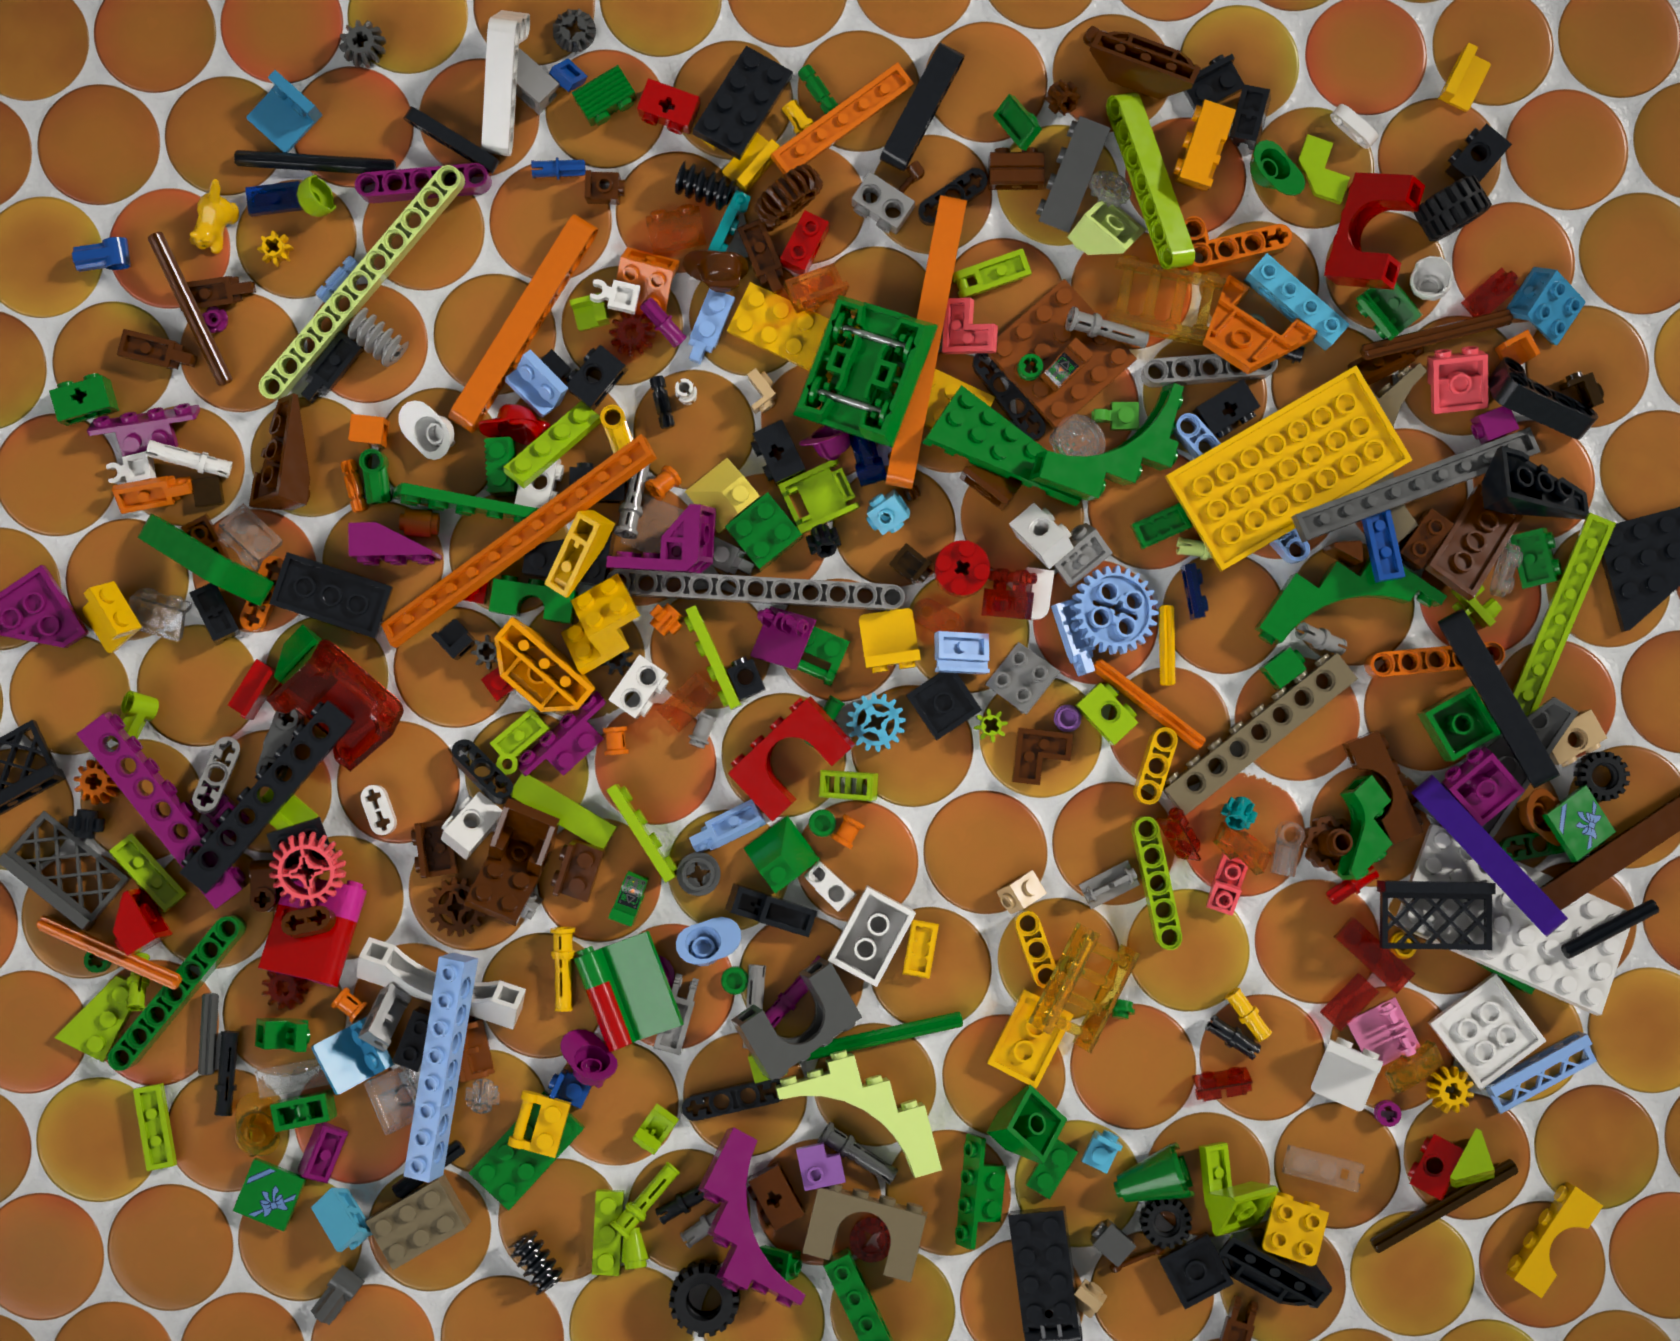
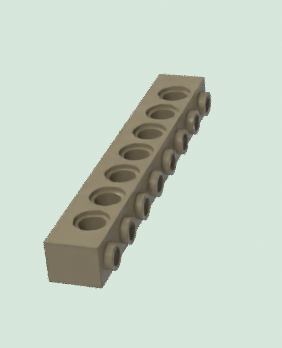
M1328 653L1322 655L1314 662L1316 665L1314 669L1309 673L1305 670L1293 679L1295 684L1290 688L1282 687L1271 696L1273 699L1271 703L1267 706H1264L1262 703L1250 712L1252 718L1245 723L1239 721L1228 730L1231 734L1224 740L1220 737L1207 746L1209 751L1202 757L1197 754L1185 764L1188 768L1181 774L1176 771L1166 778L1163 792L1181 815H1187L1358 679L1338 653L1331 654L1330 656ZM1319 674H1323L1327 678V686L1324 689L1319 688L1316 684V677ZM1297 691H1302L1306 695V702L1302 706L1298 705L1294 700ZM1277 707L1281 708L1285 713V718L1281 723L1276 722L1273 718V711ZM1256 724L1260 725L1264 731L1262 738L1256 740L1251 734L1252 727ZM1234 741L1239 742L1242 746V753L1238 757L1233 756L1230 752V745ZM1213 758L1218 759L1221 763V769L1216 774L1211 773L1208 768V763ZM1191 775L1198 777L1200 782L1199 787L1194 791L1187 787V779Z

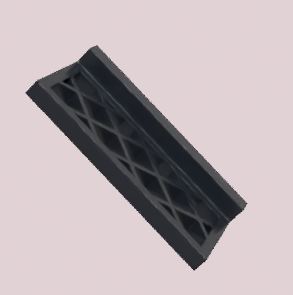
M31 720L0 737V747L4 744L12 746L7 761L0 760V763L5 764L0 778V815L67 779L63 770L57 767L35 720ZM29 730L34 735L31 748L19 745L23 734ZM18 748L29 751L24 766L13 763ZM36 753L42 754L47 763L46 766L38 770L31 769ZM12 766L23 769L19 781L15 783L6 782Z
M1377 880V892H1380V948L1492 950V894H1496V883ZM1388 898H1398L1405 906L1395 917L1388 910ZM1404 898L1413 899L1408 903ZM1420 898H1425L1432 906L1423 917L1412 907ZM1432 899L1440 900L1437 903H1435ZM1447 899H1452L1460 907L1450 918L1440 908ZM1459 899L1467 900L1464 903H1462ZM1475 899H1484V911L1476 918L1467 907ZM1408 910L1419 920L1409 931L1398 921ZM1435 911L1446 920L1437 931L1426 922ZM1463 911L1473 920L1464 932L1453 922ZM1396 924L1405 935L1397 943H1388V930ZM1422 924L1432 934L1425 943H1419L1412 935ZM1449 925L1460 935L1452 944L1446 943L1440 936ZM1476 926L1484 932V944H1474L1467 936ZM1409 938L1413 943L1404 942ZM1435 939H1437L1440 943H1432V942H1433ZM1464 939L1468 944L1459 943Z

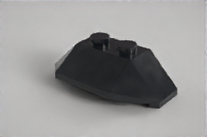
M1262 1228L1233 1233L1220 1249L1219 1255L1223 1259L1225 1267L1232 1278L1279 1304L1293 1306L1309 1305L1310 1308H1318L1332 1292L1331 1285L1317 1265L1307 1266L1264 1251L1262 1249V1242L1265 1230Z

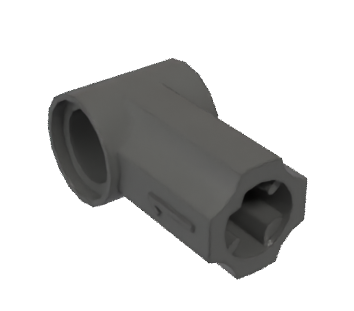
M342 1265L327 1284L328 1288L312 1308L311 1312L314 1317L321 1323L330 1325L347 1301H351L365 1281Z

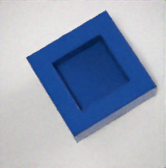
M570 59L552 66L549 75L568 92L583 85L588 77Z

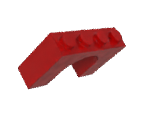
M1355 172L1353 182L1349 186V195L1345 208L1341 212L1338 231L1333 239L1330 257L1325 265L1324 276L1336 285L1394 290L1401 263L1388 253L1362 252L1361 236L1369 221L1382 212L1390 210L1418 212L1425 185L1414 175Z
M811 696L805 701L799 698L789 708L792 713L786 719L780 716L770 726L772 732L767 737L761 734L750 744L753 750L745 756L741 753L730 763L733 769L728 772V775L772 822L797 800L777 779L771 767V754L775 745L780 740L795 737L809 742L831 766L856 745Z

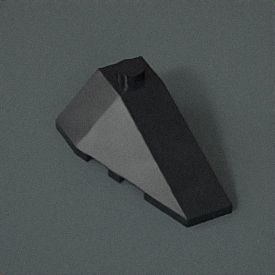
M1500 446L1481 482L1484 509L1504 514L1584 520L1589 513L1586 492L1563 477L1557 479L1549 474V468L1543 464L1535 465L1529 461V455L1523 451Z

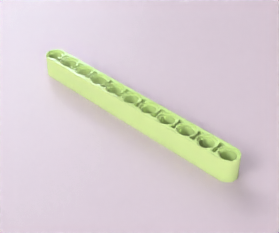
M445 165L433 175L261 378L259 391L264 397L280 399L289 394L337 334L346 327L460 193L465 185V178L461 171L454 166ZM451 172L456 173V183L453 186H446L444 182L445 176ZM433 193L438 194V204L435 207H428V196ZM419 214L421 217L420 225L417 228H411L409 225L410 217ZM396 235L403 237V245L399 249H394L391 244L393 237ZM378 256H384L386 261L384 268L381 270H376L374 267V260ZM365 276L368 286L366 289L359 291L356 282L360 277ZM344 297H348L350 307L342 312L339 309V301ZM329 317L332 320V328L329 332L325 333L321 328V323L325 318ZM309 338L315 343V348L311 353H307L304 350V343ZM290 359H294L297 363V369L292 374L286 368V364ZM272 380H277L280 385L279 391L276 394H272L269 390V384Z

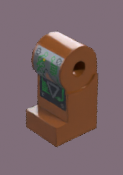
M1075 338L1045 370L1040 378L1057 392L1090 361L1094 354L1081 341Z

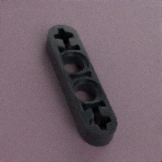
M411 106L405 114L404 120L468 161L483 165L488 173L493 174L499 165V160L420 110Z
M977 353L972 362L974 372L991 395L995 397L996 402L1013 425L1034 441L1039 440L1046 430L1044 420L1024 394L1006 377L1003 371L999 369L1000 372L995 373L988 380L986 378L990 374L985 366L982 368L978 366L980 364V357L988 359V354ZM991 360L989 367L994 372L995 369L998 367L997 364L993 360ZM1004 378L1008 382V389L1004 392L996 391L993 386L994 380ZM1018 399L1023 402L1024 411L1022 413L1015 414L1010 410L1009 404L1012 400ZM1028 411L1032 414L1028 417L1032 425L1037 423L1040 426L1037 429V435L1033 432L1027 433L1026 430L1029 425L1025 420L1021 424L1018 421Z
M783 1078L766 1080L756 1084L754 1081L692 1094L683 1102V1115L688 1120L698 1121L778 1103L783 1099L779 1100L778 1096L774 1097L772 1092L764 1094L766 1100H760L761 1091L758 1085L763 1084V1090L771 1088L773 1082L779 1085L780 1079ZM745 1088H751L756 1093V1099L751 1103L744 1102L740 1097L741 1091ZM718 1094L726 1095L729 1098L728 1107L724 1109L717 1108L714 1105V1097ZM709 1096V1106L712 1112H707V1107L700 1108L697 1115H694L692 1110L688 1111L687 1107L691 1105L692 1100H695L696 1104L700 1105L706 1102L704 1097Z

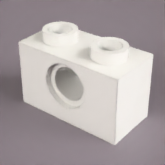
M558 459L540 475L547 478L545 488L535 489V480L525 489L518 485L514 504L540 508L557 496L559 493L555 491L557 481L562 480L564 465H561V460Z
M1033 503L1011 521L1009 525L1016 537L1050 569L1074 549L1069 539L1072 535L1062 523L1057 525L1054 522L1055 518L1048 509L1044 508L1041 510Z
M478 792L473 798L468 796L459 807L462 811L456 817L451 815L441 827L444 830L441 840L465 860L469 858L497 826L502 813V809L481 792ZM473 820L476 822L477 827L468 828L465 826L464 821Z

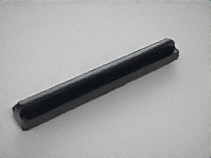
M1654 900L1646 901L1563 944L1561 951L1567 959L1573 958L1659 913V907Z

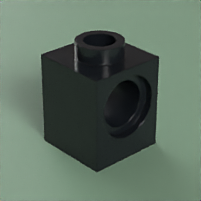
M745 656L731 662L732 668L727 670L741 701L766 690L753 659L747 660ZM742 670H750L753 673V681L748 685H742L738 680V675Z

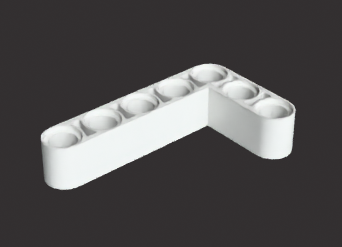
M501 10L490 17L488 22L482 149L489 154L511 156L518 51L519 44L526 40L529 35L530 14Z

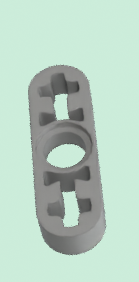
M222 737L216 742L192 797L193 806L200 813H211L217 808L238 760L240 745L232 737ZM227 744H231L232 750L235 751L234 754L229 753L225 759V763L230 764L229 767L222 762L214 761L215 758L219 761L221 760L223 750L220 747H226ZM211 769H222L225 773L223 780L220 782L211 781L208 778V773ZM204 783L211 788H219L218 792L212 789L210 800L213 803H207L205 807L201 806V801L198 799L199 796L204 797L208 790L207 787H202Z

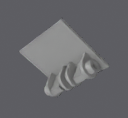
M1018 642L985 685L1015 706L1022 714L1027 715L1060 671Z

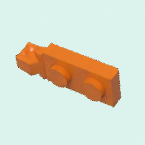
M162 476L113 485L112 492L120 512L124 514L173 505L175 501L181 499V495L192 494L193 489L191 476L177 479L174 476Z

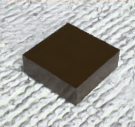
M220 476L191 480L195 507L201 508L225 504Z

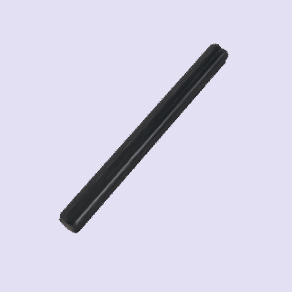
M237 150L234 154L235 164L242 167L358 174L396 170V162L393 159Z

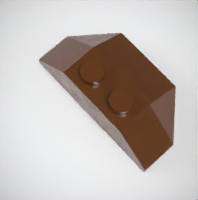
M1099 30L1090 46L1091 54L1108 81L1159 100L1191 89L1201 69L1181 51L1130 32H1106Z

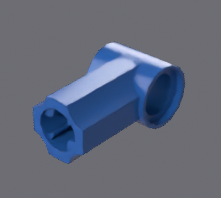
M110 237L103 239L102 243L73 247L72 259L76 270L79 272L102 268L123 270L131 267L127 238Z

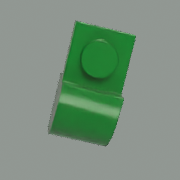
M256 1018L255 1046L261 1049H288L293 1052H306L307 1044L310 1042L309 1020L297 1018Z

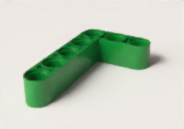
M150 514L137 537L211 584L258 606H262L274 585L272 580L224 557L154 514Z

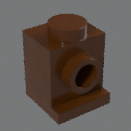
M586 170L585 199L587 203L620 205V196H625V180H621L619 172H592L591 170ZM601 183H610L607 189L600 188Z

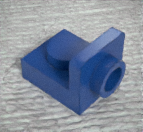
M563 1069L560 1074L555 1073L548 1086V1089L552 1090L549 1097L571 1102V1105L581 1109L592 1086L580 1083L575 1078L573 1072Z

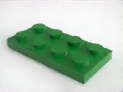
M546 1090L543 1091V1095L550 1096ZM533 1103L524 1139H532L541 1108L540 1104ZM568 1114L556 1158L508 1146L509 1136H513L515 1122L469 1174L509 1211L585 1128L572 1114Z

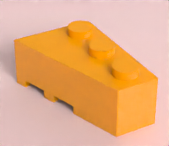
M1206 99L1201 106L1196 105L1191 121L1195 122L1193 131H1187L1182 147L1186 148L1183 159H1177L1173 174L1177 175L1175 182L1205 192L1211 188L1214 180L1212 177L1216 166L1219 164L1220 155L1234 119L1235 109Z

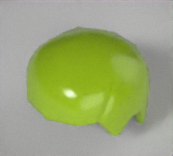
M317 175L305 178L298 185L296 195L299 205L309 215L323 217L336 209L331 188L325 181L319 179Z

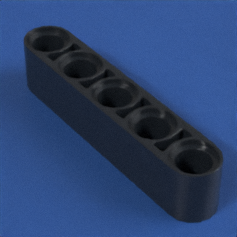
M943 43L938 45L880 155V160L903 172L906 170L964 60V54Z

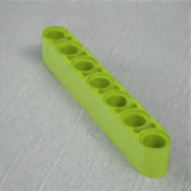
M1137 93L1111 95L1106 103L1107 115L1159 263L1166 270L1190 266L1195 260L1194 246L1142 99Z

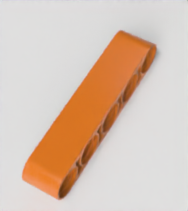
M1483 642L1486 648L1488 647L1493 651V660L1496 665L1502 663L1505 658V651L1501 644L1497 642ZM1451 646L1380 652L1367 657L1364 663L1365 671L1374 678L1464 670L1457 661ZM1431 653H1435L1439 657L1437 667H1433L1429 662ZM1405 655L1409 656L1412 660V666L1409 670L1405 669L1401 663ZM1377 658H1381L1385 663V669L1382 672H1378L1374 667V662Z

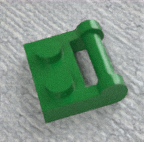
M814 626L804 652L831 663L830 669L827 671L804 660H800L797 670L823 680V684L831 687L850 641Z

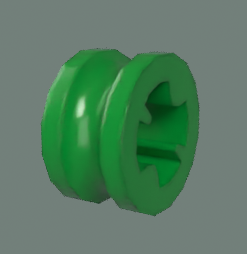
M1035 354L1024 355L1017 365L1018 375L1027 381L1038 378L1043 370V362ZM1027 361L1028 364L1031 361L1036 364L1034 367L1036 372L1033 373L1031 370L1030 373H1027L1024 370L1026 368L1024 362Z
M86 953L84 965L89 971L99 973L110 968L112 962L105 959L101 961L103 963L101 967L100 965H93L94 954Z

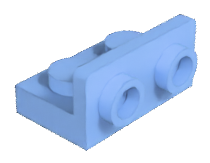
M531 349L523 354L516 370L505 378V382L541 418L561 404L568 390V387Z

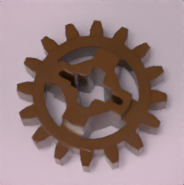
M453 877L451 885L447 880H443L441 882L443 889L435 887L433 891L436 897L428 898V901L433 903V907L427 909V912L434 913L435 915L430 922L438 921L440 923L437 929L439 932L447 928V936H452L457 931L458 937L464 936V929L471 934L475 932L473 925L480 927L483 924L479 917L487 916V914L464 905L466 896L463 890L469 892L473 884L468 885L469 879L466 877L463 878L461 883H459L457 877ZM450 890L449 899L441 904L443 896ZM457 902L458 904H463L464 908L459 911V914L458 910H453L452 905ZM475 910L472 919L468 923H466L467 914L470 911ZM442 914L449 916L452 919V924Z

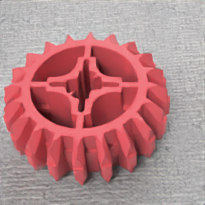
M304 832L299 833L298 840L293 835L289 836L288 843L282 841L279 844L280 850L273 852L272 856L277 860H272L269 863L271 868L276 869L269 874L270 878L279 879L273 884V887L279 888L282 886L283 890L280 896L284 897L287 893L290 894V903L299 898L301 907L305 906L307 899H309L311 906H316L318 898L323 903L327 902L328 895L334 897L337 894L335 888L342 887L343 882L339 878L346 876V871L339 869L346 865V861L337 860L343 854L342 850L335 852L332 850L336 845L335 841H332L329 845L325 844L326 835H323L320 840H316V832H311L309 839H307ZM300 850L299 863L286 868L288 856ZM312 850L320 853L325 859H316L312 854ZM305 864H307L308 868L314 869L311 874L308 873V870L302 869ZM330 870L329 881L323 886L316 888L317 875ZM291 879L301 880L304 888L296 885Z

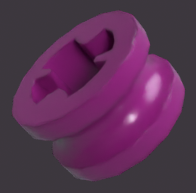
M1382 1100L1374 1107V1117L1379 1123L1387 1127H1392L1399 1123L1402 1113L1397 1104L1390 1100ZM1387 1106L1394 1111L1393 1117L1390 1115V1120L1381 1116V1111H1386L1384 1108Z

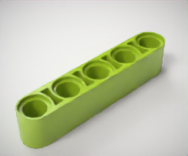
M1140 816L1133 821L1131 832L1155 942L1160 947L1174 950L1181 945L1182 932L1160 828L1154 818ZM1143 821H1148L1152 826L1151 833L1147 836H1142L1138 831V827ZM1149 848H1154L1157 851V859L1153 863H1147L1144 858L1145 851ZM1155 875H1160L1163 879V885L1158 890H1153L1150 886V880ZM1166 902L1169 907L1168 914L1159 917L1156 914V907L1159 903ZM1167 929H1172L1175 935L1174 940L1169 944H1164L1161 937L1162 933Z

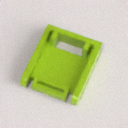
M838 459L828 461L778 485L794 522L802 535L810 532L816 525L827 524L860 508L858 502L849 506L846 504V502L853 500L855 495L843 469L840 468L833 472L830 470V468L839 464ZM798 492L809 515L801 519L789 497Z

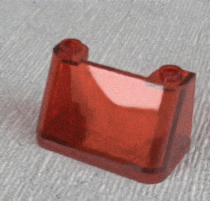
M326 639L321 640L266 699L278 712L286 714L296 708L309 720L313 718L310 714L320 701L325 704L327 700H331L356 721L354 725L333 748L335 760L350 772L394 734L404 712L401 702L339 647ZM322 722L318 723L316 726L328 735V726Z

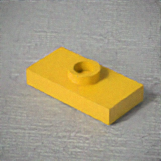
M912 920L902 974L930 979L939 924Z

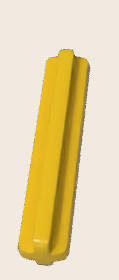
M1172 605L1159 606L1160 684L1163 686H1172L1176 683L1174 606Z

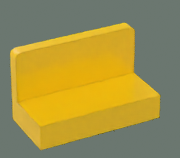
M1468 43L1461 51L1438 99L1464 112L1470 109L1491 66L1490 62L1475 56L1478 47L1471 43Z
M757 132L741 160L733 157L722 170L723 175L730 181L735 179V185L744 193H747L774 162L770 155L780 148V145L773 139L768 142Z

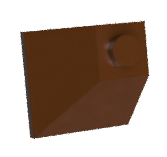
M967 466L960 475L962 481L1001 511L1004 510L1022 486L1021 480L1011 476L1007 479L979 466Z

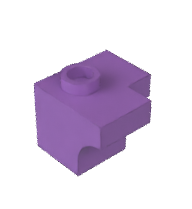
M824 1142L796 1148L805 1191L846 1182L840 1153L827 1154Z

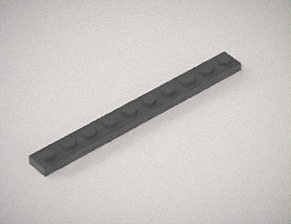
M1529 427L1300 512L1291 518L1303 543L1484 475L1500 446L1523 451L1529 457L1541 451Z

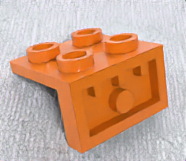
M627 247L620 257L616 280L640 285L641 290L635 314L647 317L640 309V306L650 297L666 313L672 279L678 271L679 260Z

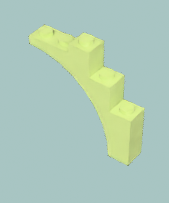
M846 1050L831 1053V1058L825 1060L828 1071L823 1072L822 1068L806 1072L807 1077L796 1079V1076H789L780 1079V1084L775 1085L779 1100L798 1096H823L845 1101L863 1109L880 1121L892 1133L904 1152L911 1173L915 1178L942 1170L925 1105L922 1102L917 1103V1100L914 1099L901 1103V1108L897 1109L891 1083L887 1077L882 1078L881 1075L871 1076L865 1079L866 1083L862 1084L854 1054H847Z

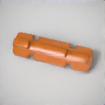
M353 459L345 460L340 465L342 473L346 475L344 476L348 496L352 499L350 501L352 511L355 513L363 512L368 509L366 499L363 498L365 494L360 475L356 473L358 471L357 463Z

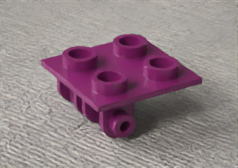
M770 606V609L760 610L757 618L763 626L750 656L796 670L817 620Z

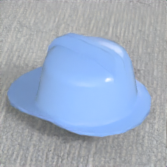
M712 918L684 928L677 937L676 951L687 963L709 966L718 959L732 954L738 948L741 941V930L738 924L730 918Z

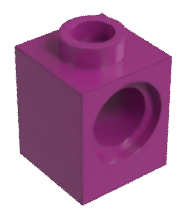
M1504 406L1471 419L1472 434L1476 440L1479 439L1481 445L1519 429L1512 410Z

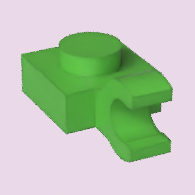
M1111 402L1110 410L1094 409L1091 412V423H1110V431H1137L1139 429V402Z

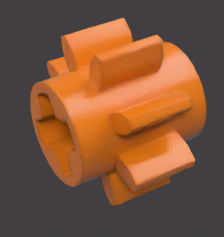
M669 603L663 608L657 604L649 613L654 617L650 624L664 637L669 631L675 635L683 626L678 622L683 616Z

